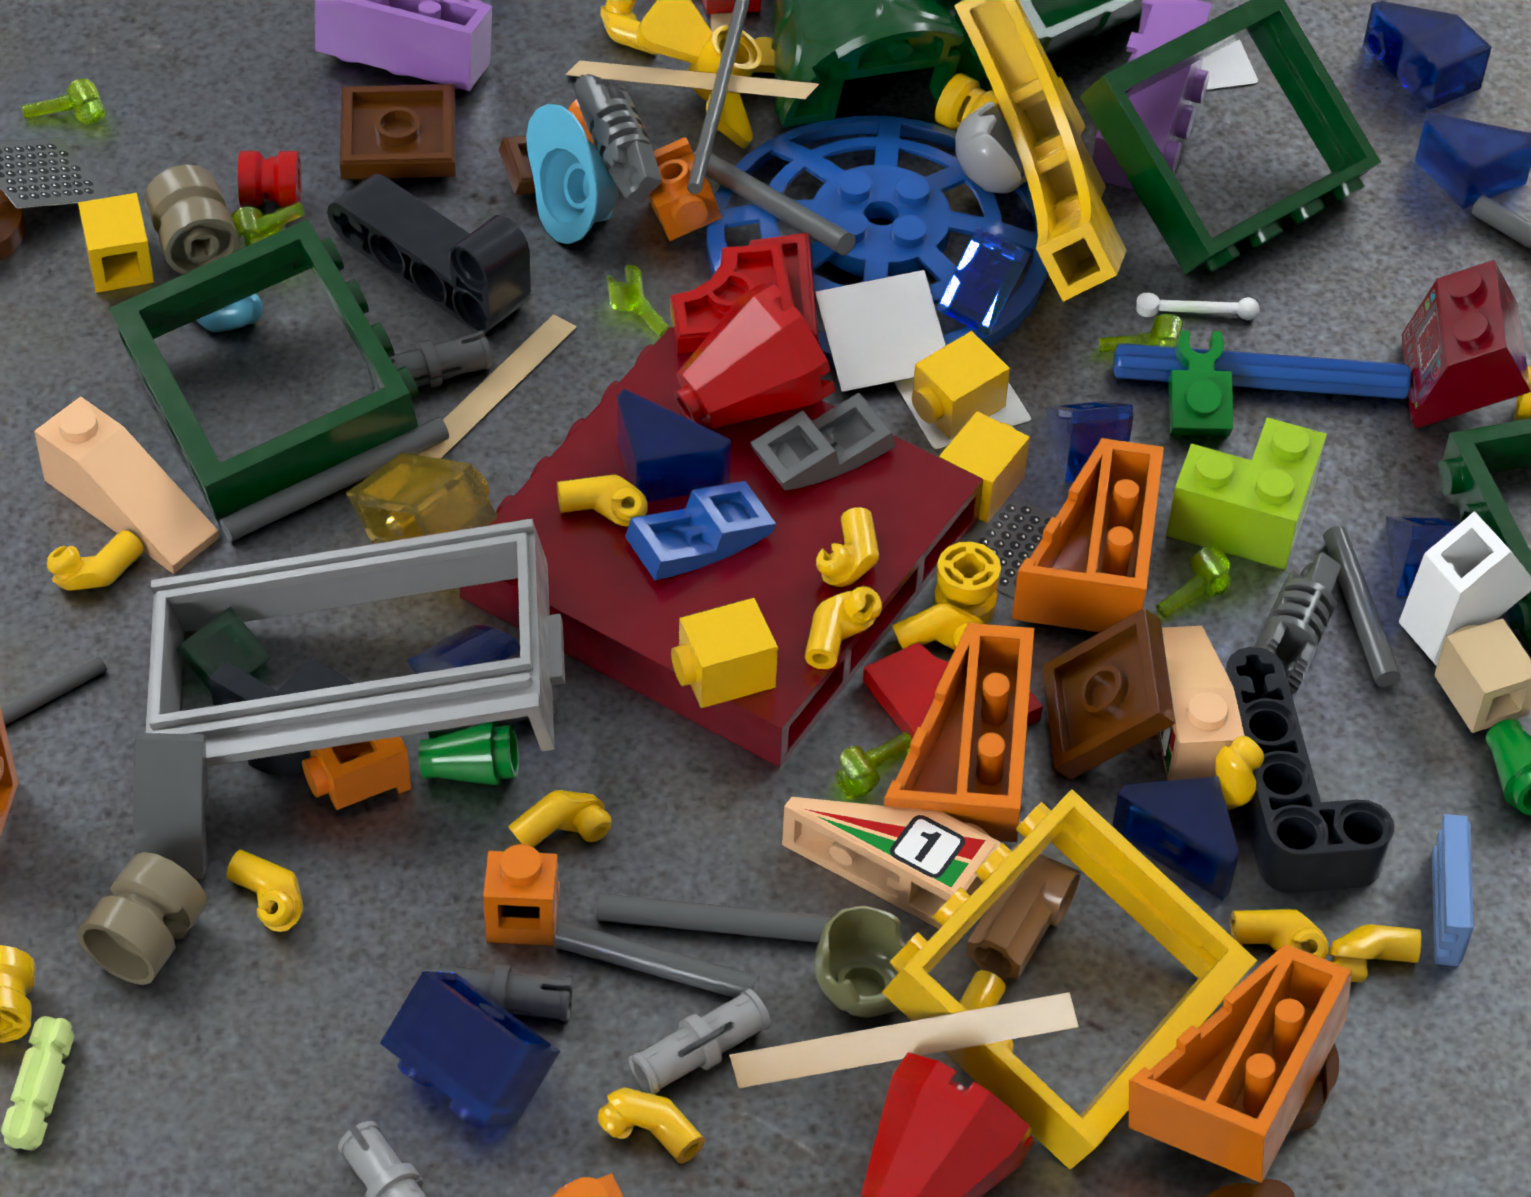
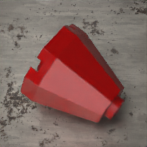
M760 284L740 296L677 372L676 375L680 389L674 392V396L682 412L691 423L694 424L701 420L707 428H718L813 405L835 392L833 381L820 379L830 372L825 354L804 317L795 306L792 305L782 311L774 302V300L784 295L775 284Z
M907 1052L891 1078L861 1197H982L1020 1167L1035 1143L1034 1137L1030 1136L1032 1133L1031 1126L992 1092L974 1081L969 1088L951 1081L957 1071L941 1061Z

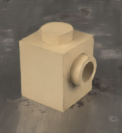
M1503 618L1479 626L1474 624L1466 625L1446 636L1434 676L1472 733L1493 727L1498 722L1506 719H1518L1529 715L1531 710V658Z

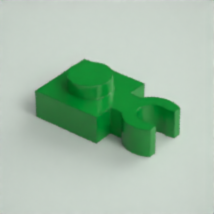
M1182 330L1175 345V354L1179 363L1186 370H1172L1168 377L1169 435L1230 436L1233 431L1232 371H1215L1214 369L1224 349L1222 333L1220 331H1213L1209 338L1210 351L1197 353L1190 347L1189 330Z

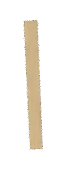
M580 60L565 74L581 77L582 74H591L600 77V79L713 90L716 78L714 73ZM731 75L727 91L806 99L819 84Z
M553 314L443 419L449 432V439L397 463L363 498L387 511L571 334L577 326Z
M1070 992L741 1052L731 1054L730 1059L738 1088L899 1060L903 1059L907 1052L922 1056L1077 1028L1079 1026Z

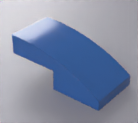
M742 481L692 490L685 509L631 518L625 538L653 579L659 580L702 568L736 554L773 533L776 523L747 482Z

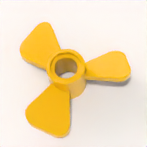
M657 0L638 25L636 38L640 46L649 51L691 63L687 71L717 74L729 26H720L712 33L691 0ZM742 30L731 75L751 77L754 72L775 73V51L771 48L772 38L759 37L754 40L748 33ZM692 88L700 97L707 101V112L712 90ZM727 91L717 129L739 147L747 148L753 140V132L740 93Z

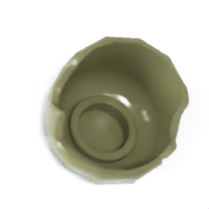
M863 905L840 909L824 924L814 956L815 977L824 994L840 1010H845L852 1016L871 1018L898 1010L881 993L899 973L889 962L906 945L900 934V921L898 917L889 912Z

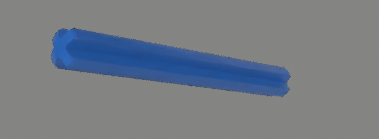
M1121 343L1117 345L1114 352L1113 371L1114 376L1118 379L1168 382V377L1172 370H1186L1176 357L1175 347ZM1192 348L1197 353L1210 351V349ZM1223 350L1218 362L1214 366L1215 371H1232V387L1404 399L1407 397L1411 385L1410 367L1404 363Z

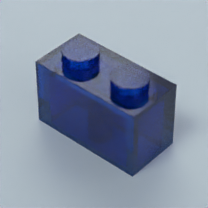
M423 971L380 1042L382 1046L400 1059L397 1067L405 1076L426 1087H433L435 1085L452 1098L449 1107L456 1115L468 1123L482 1128L486 1127L487 1124L518 1123L561 1052L457 973Z

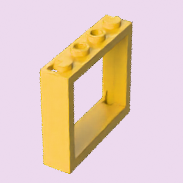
M1072 789L1052 810L1041 801L1016 828L1025 839L1013 852L1003 842L974 872L983 883L971 896L960 887L932 917L941 928L929 941L919 932L908 941L889 962L899 973L881 992L911 1021L967 1011L928 973L1050 843L1057 847L1194 974L1198 980L1080 1115L1000 1041L944 1051L980 1086L992 1092L1031 1126V1134L1069 1170L1091 1153L1129 1110V1080L1144 1067L1149 1070L1152 1069L1176 1048L1177 1038L1192 1025L1196 1028L1200 1027L1257 961Z

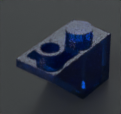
M1381 0L1371 5L1363 41V47L1368 50L1369 54L1378 60L1428 110L1481 89L1492 49L1480 35L1456 14Z

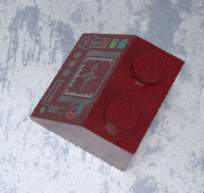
M1495 260L1437 278L1401 334L1404 364L1408 365L1411 371V385L1408 398L1411 422L1415 429L1531 392L1519 306Z

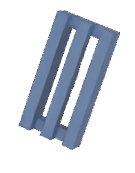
M1444 814L1441 821L1442 830L1438 831L1436 837L1437 845H1434L1432 850L1434 964L1459 966V963L1463 961L1474 929L1471 824L1468 821V816Z

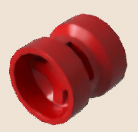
M259 151L239 152L237 180L241 208H260L265 203V200L276 202L281 208H300L302 174L299 151H280L276 156H269L268 159H265Z

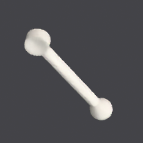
M1143 293L1137 297L1136 311L1143 317H1153L1159 311L1238 314L1244 320H1251L1257 317L1260 310L1258 302L1250 297L1243 298L1239 302L1160 300L1153 293Z

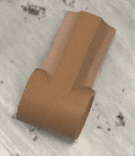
M1017 844V845L1014 846V848L1012 849V852L1015 850V848H1016L1019 844ZM1040 854L984 913L967 941L966 955L978 965L979 970L990 971L1002 980L1010 977L1019 979L1049 925L1052 924L1057 927L1068 912L1080 883L1081 871Z

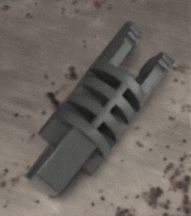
M582 74L580 78L577 77V81L574 83V91L577 103L580 106L600 156L603 157L602 161L605 168L626 199L643 203L649 197V194L658 187L662 179L655 158L654 148L643 127L638 112L623 84L613 82L609 83L608 86H604L600 77Z
M1323 552L1315 557L1314 562L1308 563L1300 575L1295 571H1291L1288 574L1254 646L1271 651L1279 659L1287 661L1284 668L1292 694H1296L1338 602L1333 598L1331 592L1341 564Z

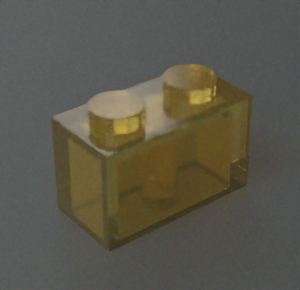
M400 453L347 492L372 544L483 527L498 518L488 498L490 492L488 483L471 463Z

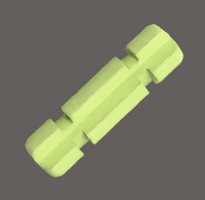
M42 1016L34 1023L29 1043L33 1044V1047L25 1052L10 1099L15 1102V1105L7 1109L1 1128L4 1142L11 1148H22L32 1151L42 1144L48 1125L43 1120L51 1115L66 1066L61 1061L69 1056L74 1040L71 1023L66 1019Z

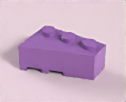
M315 0V51L336 56L345 62H359L386 69L390 73L399 76L409 75L439 84H454L455 89L466 91L472 89L490 65L492 6L480 0Z
M1142 0L1143 8L1139 34L1131 32L1126 51L1131 52L1128 62L1208 22L1212 3L1200 0ZM1203 59L1128 97L1173 174L1181 151V143L1177 142V139H1188L1196 107L1191 106L1192 102L1201 104L1207 89L1210 71L1201 69ZM1098 129L1092 160L1103 182L1134 190Z

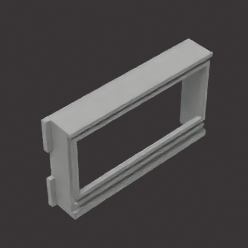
M533 519L151 580V589L154 597L146 733L205 734L207 766L526 716L529 717L541 752L555 750L552 686L565 684L563 621L560 614L550 615L548 563ZM518 578L520 658L180 711L185 631Z

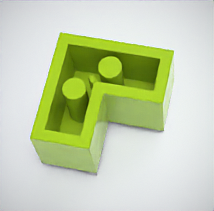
M1267 417L1252 460L1191 444L1175 486L1166 536L1286 570L1316 483L1327 434Z

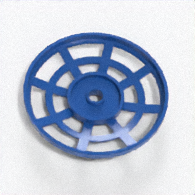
M893 116L836 118L797 127L774 137L747 154L735 166L750 174L775 156L790 162L769 184L770 187L784 194L788 185L803 171H807L824 182L815 195L814 200L794 201L852 233L855 236V245L850 253L840 255L813 239L814 243L811 244L813 271L829 261L845 272L864 277L863 282L926 269L938 281L935 284L929 285L934 305L953 298L973 322L960 330L943 334L945 345L952 343L970 331L988 347L997 344L1018 328L1032 312L1047 285L1049 274L1036 250L1038 239L1037 221L1027 181L1015 189V191L1033 215L1035 233L1003 223L1001 212L993 193L984 191L963 173L957 158L932 146L900 139V136L917 138L955 150L957 132L955 130L925 121ZM877 134V137L844 139L821 145L812 150L801 146L829 137ZM876 150L874 165L859 166L846 171L826 159L846 152ZM898 152L926 158L945 167V169L924 177L911 170L897 167ZM965 183L979 201L984 217L950 211L949 203L943 192ZM720 185L714 195L722 219L707 225V258L712 276L721 265L722 248L727 247L725 228L759 223V232L762 239L781 236L777 221L782 220L755 204L727 208L729 198L733 192ZM886 218L893 223L889 225H876L868 220ZM950 231L983 238L974 256L961 269H958L943 254L948 244ZM1000 243L1033 253L1032 264L1022 284L1005 303L993 311L973 287V284L979 281L991 267L999 251ZM814 273L815 292L843 286ZM818 331L819 346L825 354L829 366L835 367L827 335L825 332Z

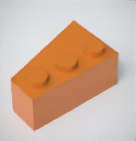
M1101 438L1070 487L1068 499L1056 518L1051 517L1043 530L1042 540L1030 558L1026 557L1018 570L1012 620L1102 632L1143 609L1164 447Z
M977 623L967 624L938 684L935 698L921 728H917L910 743L909 753L895 781L892 780L884 797V806L944 812L963 823H972L979 826L991 838L997 841H1018V831L1016 828L1019 826L1034 628Z
M1284 944L1224 997L1223 1006L1200 1027L1196 1028L1193 1025L1177 1038L1176 1048L1152 1069L1149 1070L1144 1067L1129 1080L1128 1128L1262 1183L1347 1020L1352 970Z

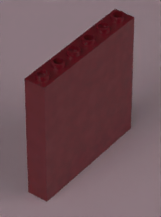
M670 327L654 345L648 344L643 348L635 362V366L620 382L614 381L608 386L601 402L586 419L580 418L572 425L566 440L550 457L545 456L536 464L530 479L514 496L509 495L502 500L495 512L494 518L486 526L533 519L548 563L550 615H561L565 654L780 768L892 629L891 625L900 619L936 574L940 554L948 546L961 542L979 520L983 479L893 435L896 447L862 466L817 484L785 491L752 450L750 442L802 410L813 421L835 406L821 400L813 405L718 428H707L701 420L693 424L679 407L674 392L680 389L676 374L694 352L677 353L674 329ZM616 474L634 485L645 495L648 503L646 515L685 509L692 490L746 481L776 525L773 533L736 554L690 572L654 580L625 538L628 526H619L593 509L561 513L557 494V482ZM858 507L868 509L873 517L879 551V559L876 565L850 586L836 587L829 585L823 580L821 573L817 569L816 558L818 553L823 548L830 555L833 553L831 544H845L841 525V516L844 512ZM518 578L459 588L460 598L520 629ZM866 586L877 592L882 602L880 615L875 618L873 625L865 631L841 641L836 665L830 669H817L809 665L805 660V651L813 615L817 607L823 601L838 594L853 591L857 587ZM755 598L778 646L776 688L701 708L691 685L682 686L679 683L672 663L671 649L679 646V618Z

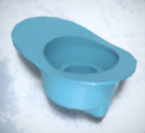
M550 103L536 109L529 120L526 140L536 189L539 218L546 232L554 240L565 244H572L582 240L591 229L593 223L608 220L611 217L618 197V186L605 168L602 161L603 157L600 156L597 147L592 142L587 141L584 129L570 111L561 105Z

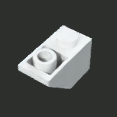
M1474 511L1425 552L1399 623L1437 666L1447 635L1466 625L1474 624L1479 626L1498 619L1531 591V576L1512 551Z

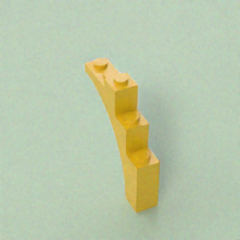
M962 0L956 3L954 7L992 85L1010 129L1029 185L1037 221L1038 239L1036 250L1064 302L1117 276L1127 251L1101 199L1106 186L1081 138L1086 125L1061 76L1057 77L1020 1Z

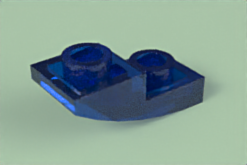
M472 625L411 657L407 662L414 674L507 660L520 651V646L515 638L501 630L485 625Z

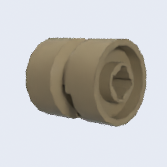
M184 164L171 167L158 174L147 186L144 195L145 207L153 228L159 235L158 241L165 259L174 271L186 274L238 250L240 245L238 231L229 210L226 208L225 199L218 182L209 170L198 165Z
M142 852L133 856L110 888L113 895L102 897L77 932L80 944L99 966L122 980L139 985L149 984L153 981L176 949L174 941L181 940L186 936L208 905L207 897L202 887L185 869L158 854Z

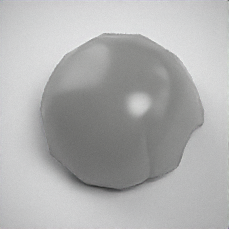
M993 101L986 103L969 114L961 122L955 137L956 157L963 173L984 191L996 193H1010L1025 183L1027 179L1026 176L1021 177L1024 169L1006 121Z

